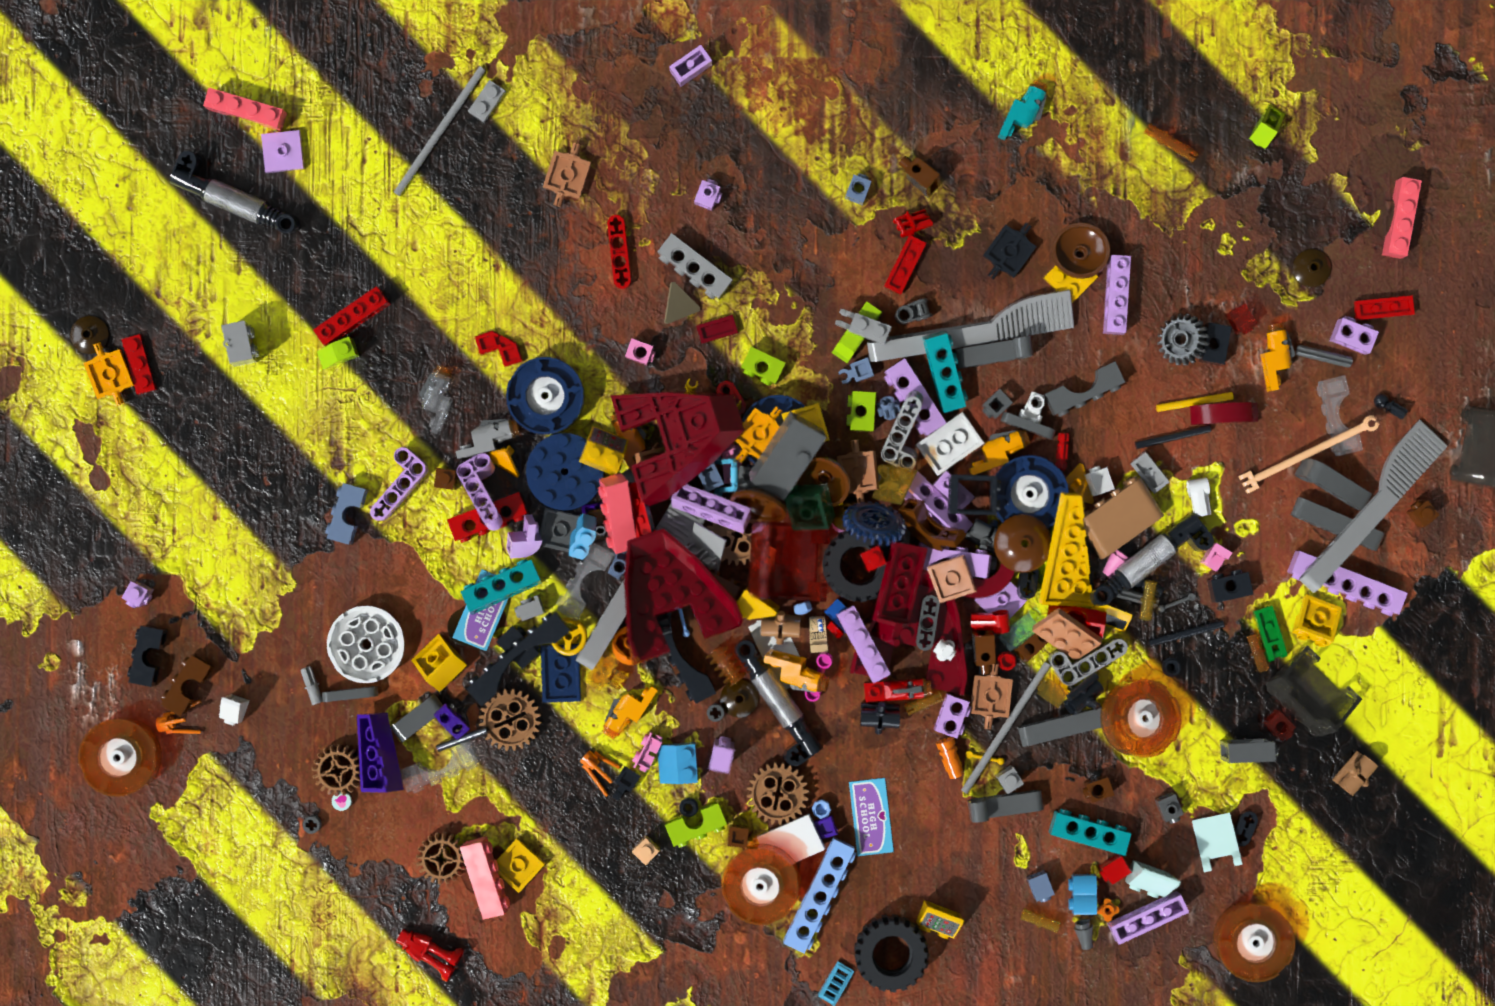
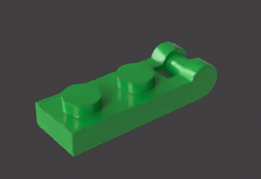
M1270 605L1254 610L1253 614L1267 661L1271 662L1278 657H1287L1286 647L1273 606ZM1277 645L1278 650L1272 651L1271 646Z

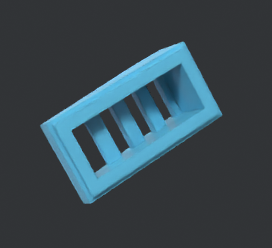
M837 961L818 992V996L835 1006L854 970ZM840 969L847 974L846 977L839 974L837 970ZM836 976L843 981L842 984L834 980L833 977ZM830 983L837 986L839 989L835 990L834 988L830 987ZM826 990L833 993L834 997H831L830 995L826 994Z

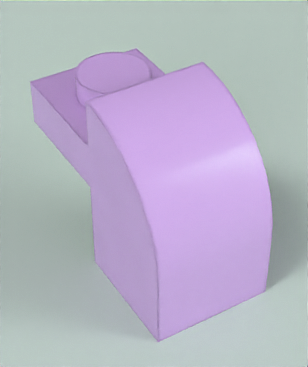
M524 515L523 531L508 532L506 549L510 558H525L533 555L540 548L542 539L538 532V522H535L532 515Z

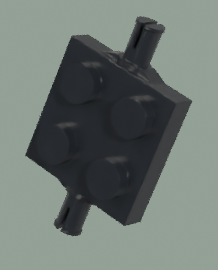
M1025 222L1020 231L1013 230L1006 224L983 254V257L994 266L987 275L989 278L991 277L994 280L1000 271L1005 272L1012 278L1016 276L1037 247L1026 237V234L1032 228L1031 225L1027 227L1028 223Z

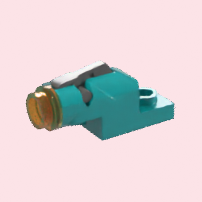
M1033 80L1021 101L1017 99L1013 101L998 138L1005 140L1007 136L1011 137L1015 128L1012 124L1027 129L1034 121L1041 119L1047 93V85L1045 83Z

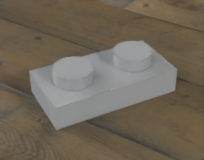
M489 80L468 112L485 123L506 91Z

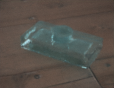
M1026 613L1010 626L1009 632L1000 634L998 638L1009 651H1012L1034 633L1032 629L1036 622L1029 613Z

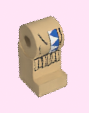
M825 616L809 617L810 652H828Z

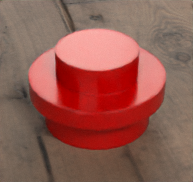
M1004 651L999 654L997 664L1003 670H1011L1016 665V657L1012 652Z

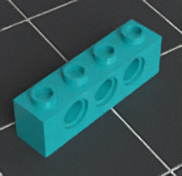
M940 331L922 337L941 410L946 413L966 407L967 394L965 389L962 390L960 383L963 382L961 372H957L956 369L958 359L951 350V346H953L951 335H948L945 331ZM944 348L945 355L937 357V351ZM950 367V373L943 376L942 369ZM950 385H954V392L951 394H947V387Z
M521 560L516 563L517 566L511 569L506 567L500 570L496 576L492 577V575L482 578V582L476 585L474 583L466 585L464 590L460 592L470 614H476L542 584L532 560ZM517 573L523 574V579L520 582L513 581V577ZM503 581L506 583L504 589H496L498 582ZM482 589L488 590L485 598L478 597V593Z
M1060 809V812L1054 810L1048 832L1051 835L1123 856L1126 855L1131 833L1126 831L1127 827L1118 824L1112 827L1108 825L1109 822L1100 819L1094 822L1090 820L1089 816L1079 814L1078 817L1073 816L1071 811ZM1075 821L1076 828L1069 831L1067 829L1068 823ZM1091 826L1094 827V834L1087 836L1086 829ZM1107 832L1113 833V838L1110 841H1105L1104 839Z

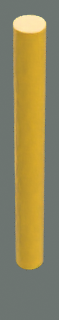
M1229 392L1157 404L1156 410L1161 412L1193 405L1233 400V393Z

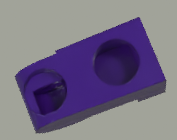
M447 704L434 713L438 722L456 740L470 730L466 720ZM462 725V729L456 732L455 730Z

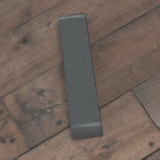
M1301 497L1297 498L1290 514L1297 519L1337 536L1353 520ZM1373 529L1359 545L1373 551H1378L1385 533Z
M1102 705L1097 710L1090 708L1080 711L1077 715L1070 713L1018 727L1022 746L1025 747L1110 726L1113 724L1109 705Z

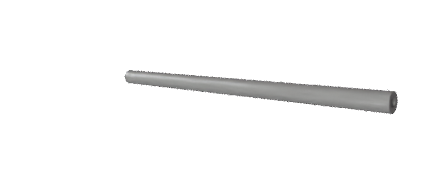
M479 66L394 190L396 195L400 196L486 71L484 68Z
M1046 662L1043 663L1009 715V718H1007L961 790L968 794L1051 665Z

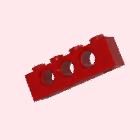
M376 286L320 324L313 331L321 343L327 346L340 340L391 304L382 290Z
M521 492L493 502L503 520L501 528L508 526L507 522L514 520L515 523L524 520V515L529 514ZM505 506L511 508L512 512L509 517H504L502 514V509ZM476 509L447 519L454 540H460L461 543L471 540V536L477 533L479 536L490 533ZM469 520H473L476 524L475 529L472 531L466 528V523Z

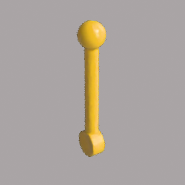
M970 750L965 752L967 758L981 759L983 755L974 754ZM991 757L989 760L997 762L999 765H1003L1005 762L1002 757L998 759Z

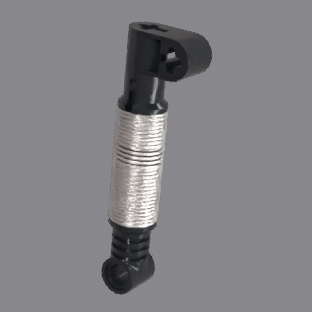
M183 151L179 154L170 177V184L198 195L203 201L256 224H266L287 234H293L298 231L300 221L296 216L281 212V210L270 206L268 202L213 178L207 179L198 175L202 166V158L198 153ZM183 165L191 168V172L183 169ZM287 219H290L291 221V227L289 229L285 227V221Z
M1189 514L1167 533H1161L1134 556L1125 561L1124 564L1119 566L1114 571L1112 577L1093 589L1090 593L1091 602L1095 606L1109 604L1119 593L1121 594L1126 589L1130 590L1152 573L1153 570L1171 558L1186 541L1194 551L1203 552L1210 549L1214 543L1212 534L1195 514ZM1200 531L1201 534L1198 538L1193 539L1192 536ZM1203 538V539H1204L1203 545H1200L1199 542H1200L1201 539ZM1099 591L1105 594L1104 601L1098 599Z
M748 640L739 641L734 647L735 655L742 663H745L744 667H748L746 670H750L751 682L754 683L753 685H755L764 701L767 702L766 704L771 708L777 720L780 721L779 723H781L785 730L790 732L796 741L785 749L783 758L787 764L792 766L801 765L823 747L805 722L800 708L797 707L798 705L795 704L787 689L784 688L785 686L782 685L774 670L771 669L772 667L762 663L763 659H759L760 655H756L758 652L754 644ZM744 644L749 647V653L745 656L740 653V647ZM799 745L806 756L802 757L801 754H797V760L790 759L792 757L791 752H799L796 748Z

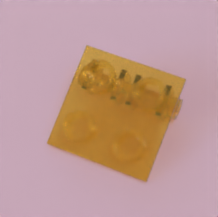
M886 464L879 465L877 472L882 477L879 481V490H875L872 499L902 505L917 470Z

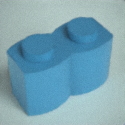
M584 513L579 516L576 528L570 535L569 556L583 560L588 555L589 545L593 543L596 537V517Z
M1072 874L1071 879H1068V890L1072 891V898L1068 899L1069 910H1072L1073 915H1097L1096 875Z

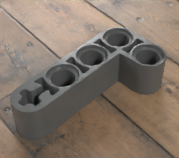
M1031 336L954 350L958 359L957 369L1023 359L1034 355Z
M1309 458L1302 460L1294 474L1303 481L1317 485L1359 511L1367 505L1372 496L1367 490L1317 460Z
M1029 790L967 800L969 817L973 823L985 822L989 818L1044 810L1041 790Z

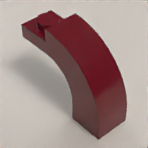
M1238 402L1190 406L1191 425L1258 422L1259 412L1257 403Z
M1001 563L999 570L994 576L988 579L973 578L977 591L964 597L984 599L998 594L1009 584L1015 571L1008 569Z

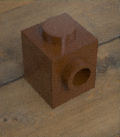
M1417 500L1410 506L1411 509L1406 512L1417 527H1426L1440 516L1428 500Z

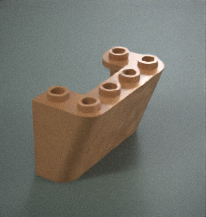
M1131 476L1123 482L1124 486L1122 488L1119 487L1110 493L1112 497L1106 501L1103 498L1095 504L1096 508L1092 511L1084 510L1083 525L1086 530L1085 539L1099 559L1106 558L1164 516L1141 477Z

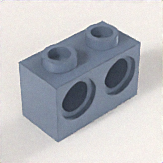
M714 462L698 474L706 492L724 485Z

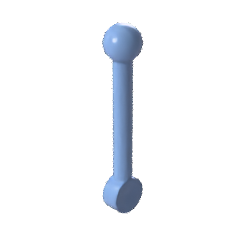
M679 608L678 612L683 627L682 635L689 637L690 632L687 630L682 608Z

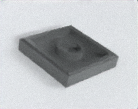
M545 508L539 532L542 539L541 546L569 552L570 535L576 528L577 519L580 515Z

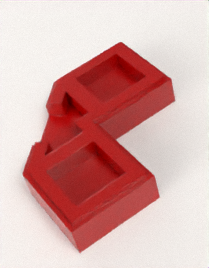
M494 331L475 336L480 355L499 350L504 367L523 362L516 342Z

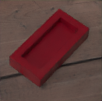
M733 315L696 325L701 344L738 334Z

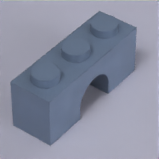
M347 483L339 486L336 495L339 497L337 505H333L331 515H333L332 522L328 523L326 528L327 539L348 545L353 544L358 526L348 523L345 514L352 506L364 507L368 489Z

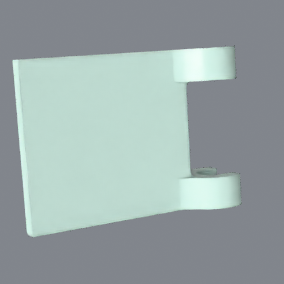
M1230 813L1192 820L1204 872L1212 871L1210 859L1232 855L1235 866L1243 864Z

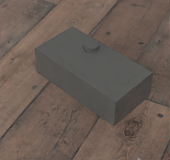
M790 411L749 472L751 483L785 500L827 438L823 429Z

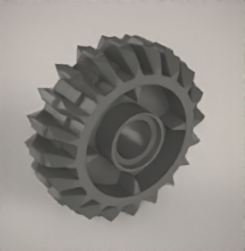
M1178 314L1177 318L1172 316L1171 322L1166 320V328L1160 327L1163 334L1157 335L1159 338H1162L1157 344L1162 346L1159 351L1164 353L1163 357L1165 359L1169 358L1170 363L1175 362L1179 366L1182 363L1187 366L1189 361L1193 364L1196 363L1195 357L1201 359L1200 352L1206 353V349L1203 347L1204 345H1209V342H1206L1205 339L1210 336L1204 334L1208 329L1207 327H1202L1203 321H1198V317H1191L1190 314H1185V316ZM1185 335L1186 341L1184 344H1181L1180 339Z

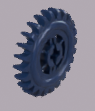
M879 502L855 503L849 506L843 515V526L846 527V531L851 529V536L857 532V540L860 536H864V543L868 538H871V545L874 544L876 539L879 541V546H881L883 540L886 541L888 546L890 539L895 544L896 539L900 541L906 531V521L903 519V516L898 514L897 510H892V507H886V504L880 505Z

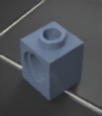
M859 173L858 176L853 175L845 199L863 205L872 182L868 180L869 177ZM861 184L864 187V191L858 193L854 190L853 186Z
M1044 870L1026 877L1034 899L1037 902H1046L1051 899V896L1055 895L1047 873Z

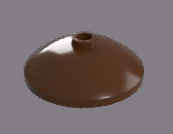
M1074 223L1064 227L1056 235L1052 244V257L1055 265L1062 273L1072 278L1085 279L1095 276L1104 269L1110 256V245L1107 237L1099 228L1088 223ZM1082 253L1083 257H1077L1076 254Z
M814 456L795 483V487L802 498L810 504L822 508H830L841 504L846 499L850 491V479L845 469L838 462L828 457Z
M742 489L733 493L730 501L751 508V518L758 521L779 522L784 520L787 514L784 504L776 496L764 489Z
M1025 514L1015 515L1006 519L998 527L994 536V551L999 561L1008 569L1015 572H1031L1041 567L1047 561L1052 539L1047 526L1038 518ZM1023 540H1027L1028 545L1026 547H1023L1021 545V542Z

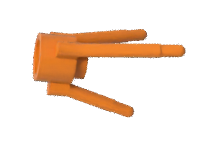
M201 700L193 702L191 707L201 703ZM173 712L163 713L162 717L156 718V727L159 732L166 731V734L201 733V730L173 729L176 727V723L186 721V718L175 719L172 716L175 715Z
M589 750L580 760L583 764L582 767L589 773L603 794L608 796L605 788L592 770L595 769L609 783H612V779L597 766L600 763L598 759L617 769L620 768V765L600 755L597 751L593 753Z

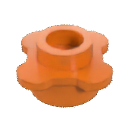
M1106 898L1097 907V913L1101 914L1104 920L1109 922L1114 914L1119 913V907L1114 906L1111 903V899Z

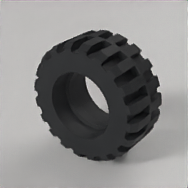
M851 530L844 531L831 540L824 552L822 560L824 577L831 589L845 599L861 602L873 600L879 595L886 564L878 567L875 575L867 582L855 583L848 580L843 574L841 561L844 554L851 548L865 547L871 549L879 546V541L876 539L874 544L871 545V538H868L864 543V536H860L857 540V532L851 536ZM883 540L879 547L887 563L891 546H887L886 541Z
M887 914L881 915L882 918L879 919L875 917L871 920L870 924L863 926V931L857 936L854 950L858 970L864 980H867L872 987H878L881 991L890 990V992H896L897 989L907 990V986H914L917 983L916 980L923 977V971L928 967L929 950L926 939L914 922H910L906 917L901 918L895 914H892V916H887ZM888 936H898L905 940L909 946V959L902 967L895 970L883 969L874 960L873 952L875 945L881 939Z

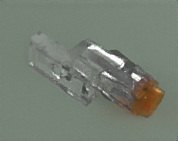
M439 365L430 373L419 393L423 399L422 409L436 413V416L431 418L429 427L431 428L430 432L438 435L442 431L453 400L445 396V393H448L452 370Z

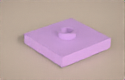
M300 130L261 134L266 173L305 169Z
M1011 582L1001 592L992 597L974 599L987 613H992L995 610L1009 611V619L1027 601L1018 597L1017 587Z

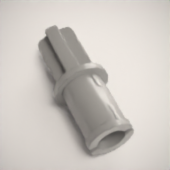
M312 667L302 668L301 674L306 685L304 689L308 691L311 704L315 705L323 702L318 687L319 683L315 679Z

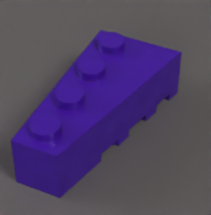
M358 714L357 728L361 792L404 790L388 714Z

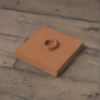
M964 554L927 566L940 603L977 591Z

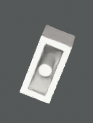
M232 694L222 697L219 718L225 719L224 722L230 725L241 723L250 700Z

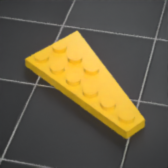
M1061 493L1039 598V603L1042 605L1094 607L1090 600L1092 586L1089 581L1090 567L1088 548L1085 543L1086 530L1083 525V501L1080 494Z

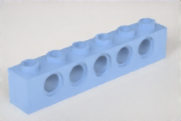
M836 837L832 838L783 939V944L802 953H805L806 949H811L814 942L812 937L815 932H819L823 923L820 920L823 914H828L831 907L829 902L832 897H836L839 891L837 885L840 880L843 881L848 872L846 867L848 863L853 862L856 856L854 846ZM837 856L843 859V862L838 866L832 863L833 858ZM826 874L834 876V880L831 883L824 881ZM817 892H825L826 897L823 900L816 899L815 895ZM809 909H816L818 913L815 917H809L807 911ZM801 926L809 928V932L805 935L800 934L798 930Z

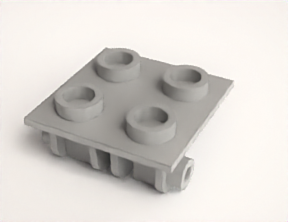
M694 522L689 546L685 545V547L707 569L719 571L726 539Z

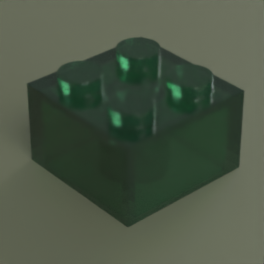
M827 484L794 485L785 498L793 530L829 529L835 519Z

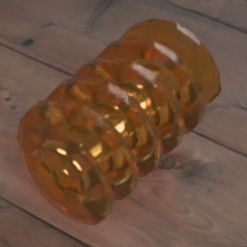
M720 646L708 654L706 659L713 658L710 664H717L714 670H721L722 672L719 677L726 676L723 683L730 682L729 687L740 681L746 672H739L742 666H734L737 659L730 660L733 655L732 652L726 654L728 647Z

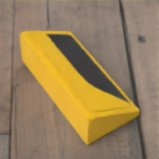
M1094 605L1092 607L1094 610L1107 612L1106 626L1125 632L1133 616L1109 605Z

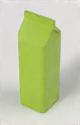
M866 301L858 314L877 321L882 311ZM846 330L832 351V354L848 363L865 338Z

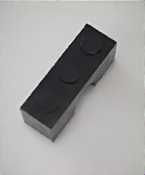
M141 625L137 629L135 634L137 643L131 654L133 663L127 673L129 683L148 687L157 685L160 667L151 665L148 662L147 653L151 648H164L168 629L149 625Z

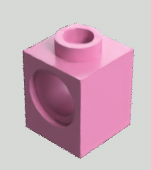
M631 338L625 357L648 366L649 362H653L656 352L653 351V346ZM645 348L647 351L646 356L643 358L637 357V349Z

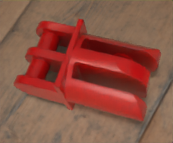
M925 208L910 214L906 211V214L893 220V223L897 224L896 228L901 232L900 236L902 238L909 235L914 236L915 232L933 226V222L929 219L930 216Z

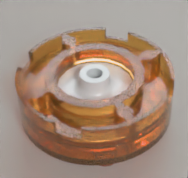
M1132 679L1116 685L1107 694L1102 704L1100 722L1105 738L1114 749L1128 756L1154 757L1165 752V749L1171 742H1175L1181 728V710L1176 697L1170 694L1165 685L1153 680Z
M129 717L113 718L94 726L83 738L78 752V764L81 765L85 781L97 792L114 797L132 794L150 784L159 771L162 759L160 742L153 730L145 723Z
M770 844L750 845L740 850L727 865L722 877V894L729 905L730 911L742 921L753 925H769L781 918L783 919L794 907L801 890L800 872L792 857L781 848Z
M1243 901L1232 905L1219 917L1213 932V946L1219 961L1236 977L1249 982H1264L1277 977L1278 973L1286 965L1290 964L1295 950V937L1288 920L1276 909L1258 901Z

